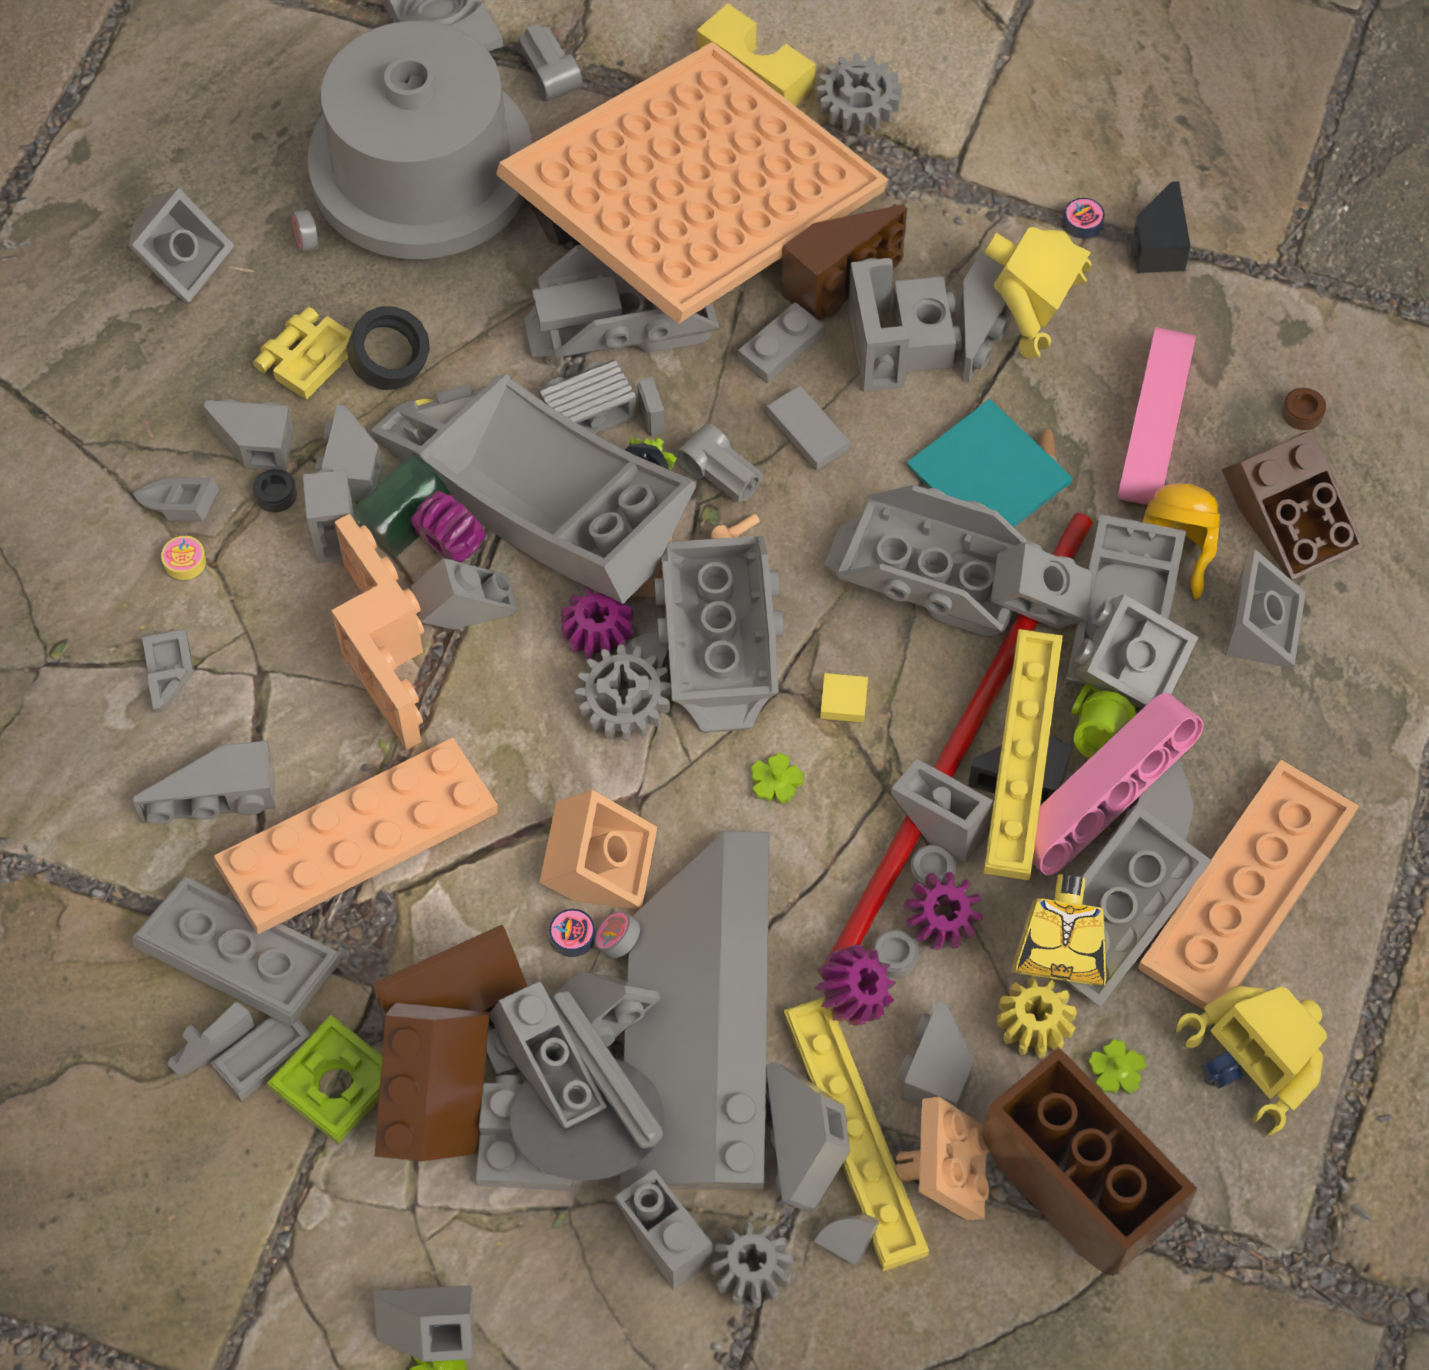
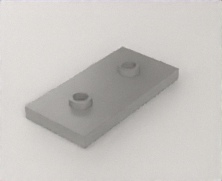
M187 876L180 880L133 936V947L289 1026L294 1023L340 964L341 953L281 923L257 935L237 901Z

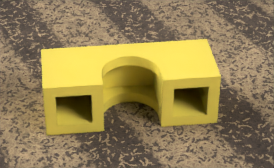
M727 3L696 30L697 50L714 42L795 107L815 90L816 64L788 44H785L777 52L770 55L754 54L753 52L757 47V23Z

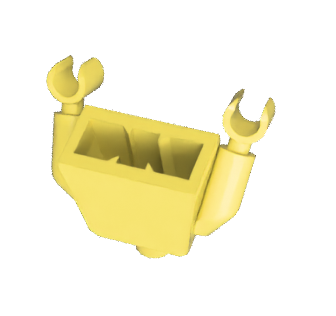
M1028 227L1017 245L996 232L984 251L985 255L1004 266L993 285L1001 294L1022 335L1019 342V350L1021 355L1027 359L1039 358L1041 352L1038 349H1047L1050 346V336L1046 333H1038L1040 327L1043 329L1046 327L1060 307L1071 286L1087 282V278L1083 273L1089 272L1092 267L1091 261L1087 259L1091 252L1075 245L1065 231Z
M1236 986L1203 1007L1206 1012L1200 1016L1195 1013L1183 1015L1178 1022L1176 1033L1186 1026L1195 1027L1199 1033L1191 1036L1185 1045L1187 1048H1194L1202 1043L1206 1028L1213 1023L1215 1024L1210 1030L1212 1034L1229 1051L1271 1100L1276 1095L1279 1097L1275 1104H1268L1259 1109L1254 1114L1252 1120L1254 1124L1264 1113L1271 1114L1275 1118L1276 1123L1275 1127L1266 1136H1272L1284 1127L1286 1123L1285 1113L1290 1108L1295 1111L1320 1082L1323 1055L1319 1047L1327 1039L1326 1031L1319 1024L1322 1019V1012L1318 1004L1313 1000L1304 999L1299 1002L1284 987L1266 991L1263 988Z

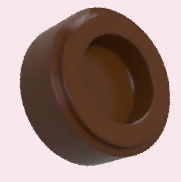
M1297 388L1287 394L1282 407V416L1285 422L1295 429L1311 430L1322 422L1326 411V402L1322 395L1313 389Z

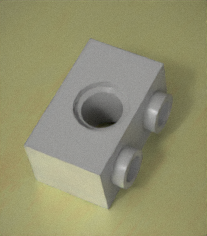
M944 276L895 281L893 310L896 327L906 326L909 337L906 372L952 368L955 351L962 348V339L959 325H952L951 317H955V298L953 292H946Z
M1021 542L1016 547L997 553L991 602L1056 629H1061L1087 620L1092 571L1076 565V562L1071 558L1054 556L1047 553L1038 544Z

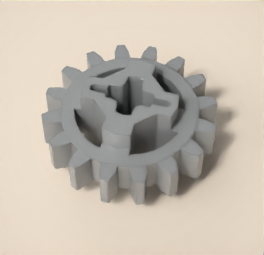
M855 54L853 61L850 62L841 56L839 57L838 67L828 63L826 65V74H819L816 89V102L820 103L819 112L821 114L829 113L830 124H834L839 120L842 121L843 130L845 131L851 125H857L860 133L864 131V127L867 124H870L873 129L877 130L879 129L880 119L889 123L892 121V112L899 111L902 84L898 83V73H888V62H883L879 66L876 65L875 56L872 55L867 61H861L860 55ZM834 90H837V98L834 95Z
M619 645L617 655L613 656L606 649L601 650V662L598 663L590 658L587 660L590 674H578V682L582 688L576 689L575 692L577 702L582 703L579 706L581 717H591L589 722L590 728L593 731L604 726L606 738L611 739L616 731H622L624 741H629L631 731L637 730L642 737L647 736L646 724L651 723L659 727L661 725V717L658 712L669 713L670 703L666 698L672 696L671 683L666 682L668 680L666 667L656 669L658 661L657 656L654 654L646 660L642 659V648L638 646L632 655L626 654L624 645ZM633 670L643 674L644 676H639ZM623 681H626V688L628 689L625 705L622 704L620 696ZM609 709L616 716L611 715L605 712L604 710Z

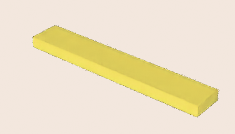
M1018 630L984 874L1030 880L1062 635Z
M825 997L784 1010V1019L808 1080L845 1107L850 1152L842 1167L860 1214L869 1215L880 1220L871 1238V1242L882 1270L886 1271L927 1257L929 1249L902 1181L897 1174L896 1166L838 1021H833V1008H822L821 1005L825 1000Z

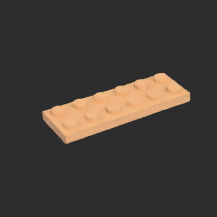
M451 738L214 855V862L258 935L498 813V805L454 738Z
M1280 760L1211 859L1212 862L1192 886L1144 955L1138 970L1204 1010L1203 1007L1233 987L1240 986L1355 816L1359 805Z

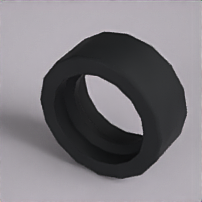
M380 306L366 312L356 323L347 345L348 362L355 375L367 385L381 390H397L409 385L420 374L430 351L429 336L422 322L409 311L396 306ZM378 327H388L399 331L407 338L412 347V356L405 367L387 369L377 365L369 358L365 351L364 342L371 330Z

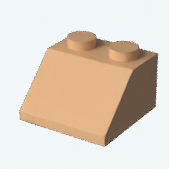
M594 790L556 801L539 883L573 901L633 910L641 909L657 826Z

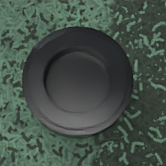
M270 469L264 471L253 483L256 503L267 512H282L290 508L296 500L297 489L295 481L284 470Z

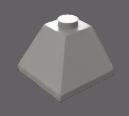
M180 188L155 196L133 223L128 245L185 304L190 303L235 246Z

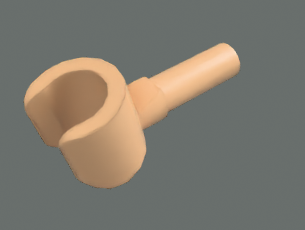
M752 514L730 528L724 525L717 526L712 531L711 539L739 537V535L760 522L759 517L756 514Z

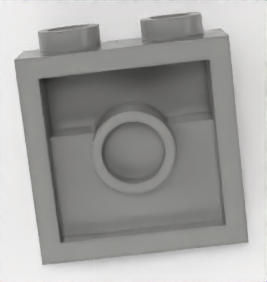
M1123 594L1112 598L1110 602L1103 601L1097 608L1092 623L1098 627L1091 641L1085 639L1074 655L1073 661L1079 664L1074 676L1101 691L1107 690L1119 693L1131 703L1143 709L1156 696L1163 693L1172 694L1198 640V636Z
M499 1075L495 1077V1083H484L479 1124L480 1144L476 1174L477 1186L572 1191L573 1180L551 1175L536 1167L521 1153L513 1139L510 1128V1111L513 1100L523 1085V1079L514 1075Z

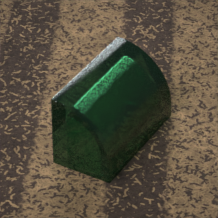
M413 453L354 507L357 524L359 527L365 525L374 537L376 544L391 556L397 558L419 537L411 521V518L417 512L416 509L427 497L430 498L436 491L446 495H451L438 474L424 460Z

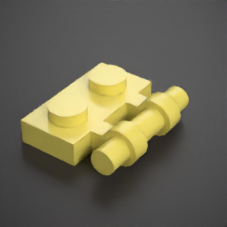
M307 307L300 315L294 314L285 323L286 329L275 340L269 339L260 348L262 353L253 361V365L261 373H265L273 364L278 365L273 370L275 380L305 400L348 359L347 345L352 333L328 316L317 326L313 325L319 319V315L311 307ZM297 340L301 341L292 351L289 349Z

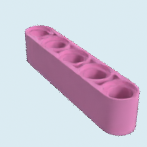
M1155 327L1117 497L1119 500L1148 506L1149 501L1153 500L1155 493L1164 486L1196 335Z
M1163 693L1152 699L1040 806L1032 864L1045 875H1053L1062 870L1196 743L1203 731V720L1170 693Z

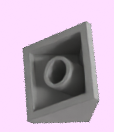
M1255 549L1247 552L1238 582L1226 656L1287 668L1295 665L1306 592Z

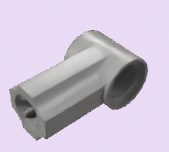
M540 24L528 27L525 33L518 38L519 48L533 70L534 81L543 100L547 101L582 88V77L575 59L571 54L565 56L549 27H542Z
M707 423L676 450L675 455L678 463L690 476L696 479L707 478L738 503L740 501L746 502L755 493L762 481V472L731 449V444L727 437L712 424Z

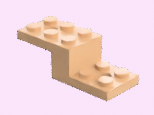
M349 513L334 521L344 567L362 594L331 610L340 650L407 751L422 742L419 725L423 723V719L415 706L419 702V698L408 679L400 681L394 670L399 665L423 653L420 635L424 634L425 631L420 619L416 615L421 609L412 591L409 588L402 590L396 582L399 577L389 558L385 556L381 559L374 550L377 548V545L369 529L365 525L359 527Z

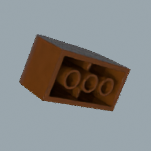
M1060 1047L1055 1049L987 1108L982 1135L985 1145L997 1165L1066 1240L1101 1272L1110 1276L1117 1275L1187 1213L1197 1187Z

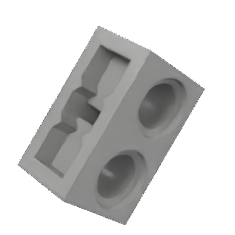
M323 469L316 473L303 474L306 515L317 563L343 560L334 521L350 513L356 522L346 469Z

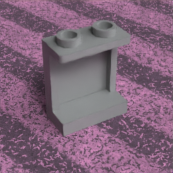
M870 258L860 262H851L848 315L864 392L905 387L909 344L906 326L881 328L878 316L880 314H887L890 311L893 264L890 258Z

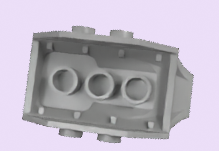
M583 245L575 246L538 277L539 289L614 275L622 307V315L542 332L535 304L524 318L532 357H561L634 345L649 352H657L700 344L709 339L712 333L719 329L713 302L678 324Z
M910 485L870 495L865 510L853 520L840 525L824 566L833 570L837 574L836 578L884 593L895 601H908L925 607L931 617L940 622L980 635L992 636L1004 632L1013 613L1012 610L991 602L997 553L1016 547L1018 543L1029 541L997 511L989 509L979 502L960 500L948 496L935 488L926 489Z
M764 535L668 542L661 557L663 578H657L654 581L656 605L665 604L666 618H657L659 645L668 644L672 701L681 704L691 714L700 730L704 733L749 730L753 728L759 712L768 699L778 694L776 637L783 636L782 611L773 610L772 597H779L778 570H769L768 552Z

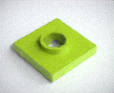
M330 1015L267 1082V1085L272 1092L339 1145L379 1101L382 1055L334 1016ZM335 1069L344 1070L352 1076L353 1083L349 1089L341 1093L342 1097L332 1099L320 1092L319 1084L323 1075Z

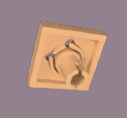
M939 1096L922 1099L920 1150L901 1151L898 1153L897 1161H907L905 1164H896L899 1178L903 1182L919 1179L920 1193L967 1221L985 1219V1201L989 1195V1186L986 1179V1155L989 1150L985 1145L982 1135L984 1125Z

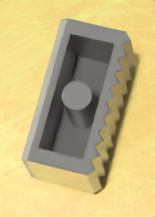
M615 359L604 364L601 362L592 363L585 367L582 373L568 379L562 377L555 378L549 381L543 389L539 390V399L595 435L599 431L603 432L606 428L611 429L614 425L627 422L629 419H634L637 416L635 392L625 378L624 373L621 372L620 366H618Z

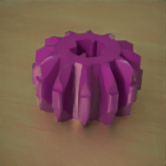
M436 491L430 498L427 497L411 518L416 534L422 537L424 543L429 545L434 553L437 552L445 559L462 563L477 551L480 543L486 537L481 523L474 518L473 513L468 511L463 503L457 502L452 495H446L442 492Z
M589 587L584 591L585 597L583 598L574 594L571 595L569 599L570 607H563L561 611V621L563 622L561 635L565 641H569L573 654L584 650L585 657L592 659L595 653H601L603 649H606L609 653L610 649L617 651L619 645H624L625 647V640L632 639L634 633L633 624H631L634 620L633 610L630 606H625V602L620 603L602 593L593 594Z
M949 871L944 874L941 883L935 873L928 874L925 877L926 886L915 883L911 887V891L917 899H907L904 902L905 909L916 912V915L905 921L908 928L918 924L921 926L922 930L915 938L919 943L923 942L929 935H932L931 944L934 950H940L945 939L952 949L961 946L960 935L971 939L976 932L970 923L980 922L983 917L979 911L970 909L971 906L981 901L980 895L973 894L967 897L964 893L970 887V881L964 879L955 887L954 873ZM939 904L942 907L950 906L952 913L947 917L944 915L936 916L934 908Z
M852 945L846 947L845 950L840 949L827 956L828 963L823 964L817 969L824 982H820L814 989L824 992L825 1000L821 1007L826 1009L833 1008V1021H847L848 1025L859 1026L866 1024V1021L878 1020L882 1015H885L884 1007H888L894 1002L887 989L892 988L897 982L887 979L886 971L890 964L878 963V950L869 949L865 951L862 945Z

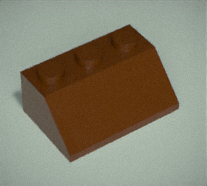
M503 924L373 983L384 1024L386 1014L395 1003L490 1013L499 1000L528 987ZM489 1017V1027H490V1026H492V1025H494V1024H493L491 1018Z
M395 1003L385 1016L374 1157L423 1162L478 1153L489 1012Z

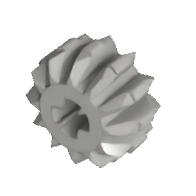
M747 1222L744 1224L743 1236L741 1237L736 1231L729 1229L725 1232L727 1244H715L713 1248V1254L719 1260L711 1264V1274L721 1277L717 1283V1289L720 1293H726L734 1289L733 1303L736 1305H740L745 1295L751 1296L753 1307L757 1309L761 1306V1294L764 1293L769 1299L776 1301L779 1299L777 1285L789 1286L791 1283V1275L786 1270L793 1266V1255L783 1253L787 1247V1240L784 1237H777L770 1241L772 1228L768 1224L761 1229L760 1234H753V1226ZM746 1259H755L759 1270L755 1272L749 1271Z

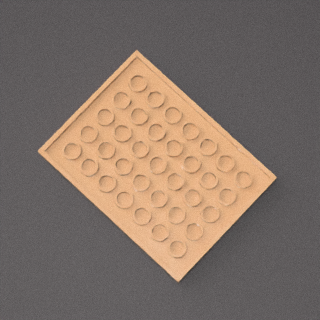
M714 42L499 162L496 173L503 181L678 324L782 258L783 245L810 225L847 216L884 192L889 180Z

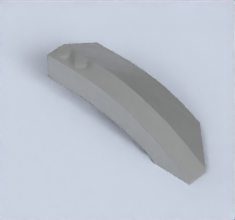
M509 373L492 377V381L487 386L472 390L470 385L467 384L439 392L437 395L438 400L419 406L415 400L401 403L370 430L376 440L439 492L452 495L457 502L463 503L464 507L473 513L474 518L492 532L564 576L620 603H624L653 575L696 488L693 480L637 457L573 422L513 381Z
M724 831L632 916L640 925V934L636 944L629 951L627 981L658 991L661 1000L646 1011L645 1016L641 1020L625 1029L624 1062L642 1072L659 1093L664 1114L662 1127L664 1135L642 1161L629 1170L620 1173V1188H628L655 1169L669 1189L763 1191L769 832Z

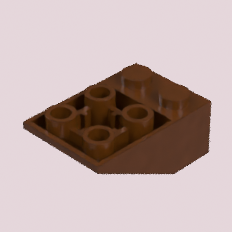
M902 204L810 225L783 245L782 296L791 304L796 302L819 321L827 315L832 316L836 314L844 302L849 299L851 262H860L870 258L892 259L894 270L904 257L907 207Z
M1314 429L1286 439L1221 469L1239 510L1284 574L1291 580H1295L1365 547Z

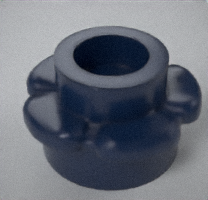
M1229 1051L1200 1066L1207 1078L1204 1082L1208 1084L1214 1081L1218 1089L1243 1076L1239 1069L1241 1067Z

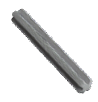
M570 992L555 993L550 1000L587 1070L637 1145L642 1149L655 1146L663 1137V1130Z

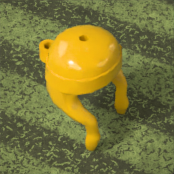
M1186 483L1168 484L1161 487L1155 493L1153 500L1149 501L1143 523L1174 529L1180 528V530L1186 531L1185 535L1202 549L1190 578L1193 599L1196 601L1204 590V571L1217 553L1218 532L1220 528L1218 503L1209 491L1198 486Z

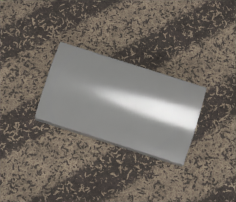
M1139 804L1132 807L1079 876L1086 878L1082 905L1103 908L1106 981L1105 985L1102 986L1068 981L1062 982L1098 1007H1101L1212 862V860Z

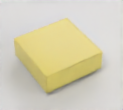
M824 673L820 719L864 723L868 677Z

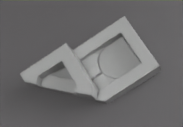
M185 629L142 637L148 669L147 678L154 712L162 711L194 674L188 635Z
M236 1001L202 1034L192 1025L187 1026L182 1037L188 1043L175 1056L170 1057L167 1066L175 1074L181 1075L211 1063L256 1028L250 1012Z

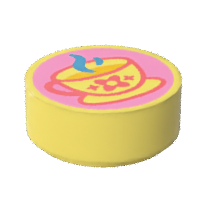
M175 537L168 541L162 549L161 559L165 571L172 578L178 580L195 578L206 566L204 548L193 537Z

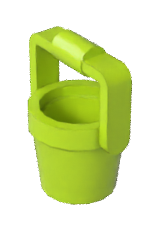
M1086 684L1071 711V714L1078 716V723L1074 733L1076 748L1082 755L1090 759L1142 708L1131 703L1119 693L1107 690L1101 691L1090 684Z

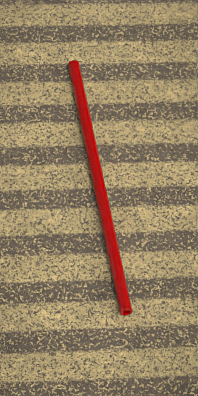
M1075 513L1052 555L1074 559L1093 525L1091 518L1083 513ZM1018 614L933 768L953 778L1013 670L1018 630L1034 631L1039 621ZM908 815L904 818L829 955L840 949L845 950L846 947L852 945L860 946L922 834Z

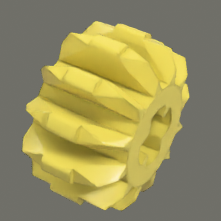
M1034 976L1028 979L1026 988L1015 982L1010 987V996H1003L999 1001L998 1007L1002 1013L997 1016L998 1028L1006 1029L1003 1037L1005 1044L1016 1041L1020 1042L1018 1052L1021 1056L1027 1053L1029 1047H1033L1041 1059L1046 1054L1047 1046L1053 1050L1058 1047L1063 1049V1038L1070 1039L1074 1034L1075 1026L1071 1021L1075 1020L1077 1010L1074 1006L1066 1005L1070 997L1068 990L1058 993L1053 992L1055 986L1053 979L1048 980L1045 983V987H1039ZM1031 1013H1037L1039 1020L1042 1021H1036L1034 1014Z

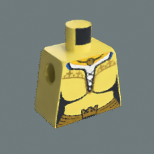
M1058 874L1054 900L1041 898L1033 900L1012 964L1011 973L1094 986L1105 985L1103 908L1082 905L1086 878Z

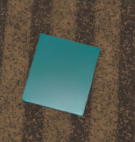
M988 399L907 462V467L928 488L938 489L948 496L967 502H979L987 508L997 511L1013 527H1016L1073 482V477L991 399Z

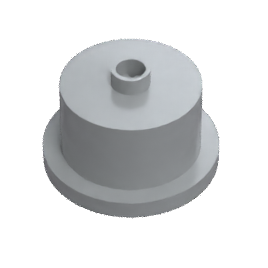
M404 21L383 25L363 33L348 43L334 57L323 78L321 87L323 114L312 133L307 162L315 201L325 219L336 231L354 244L381 255L403 259H431L457 254L485 242L501 231L516 216L526 199L497 176L496 173L499 162L531 145L532 137L522 112L515 102L502 91L498 67L490 53L481 43L465 32L448 25L428 21Z

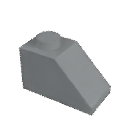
M919 759L913 762L891 788L893 797L926 840L933 845H939L965 863L989 835L993 800Z

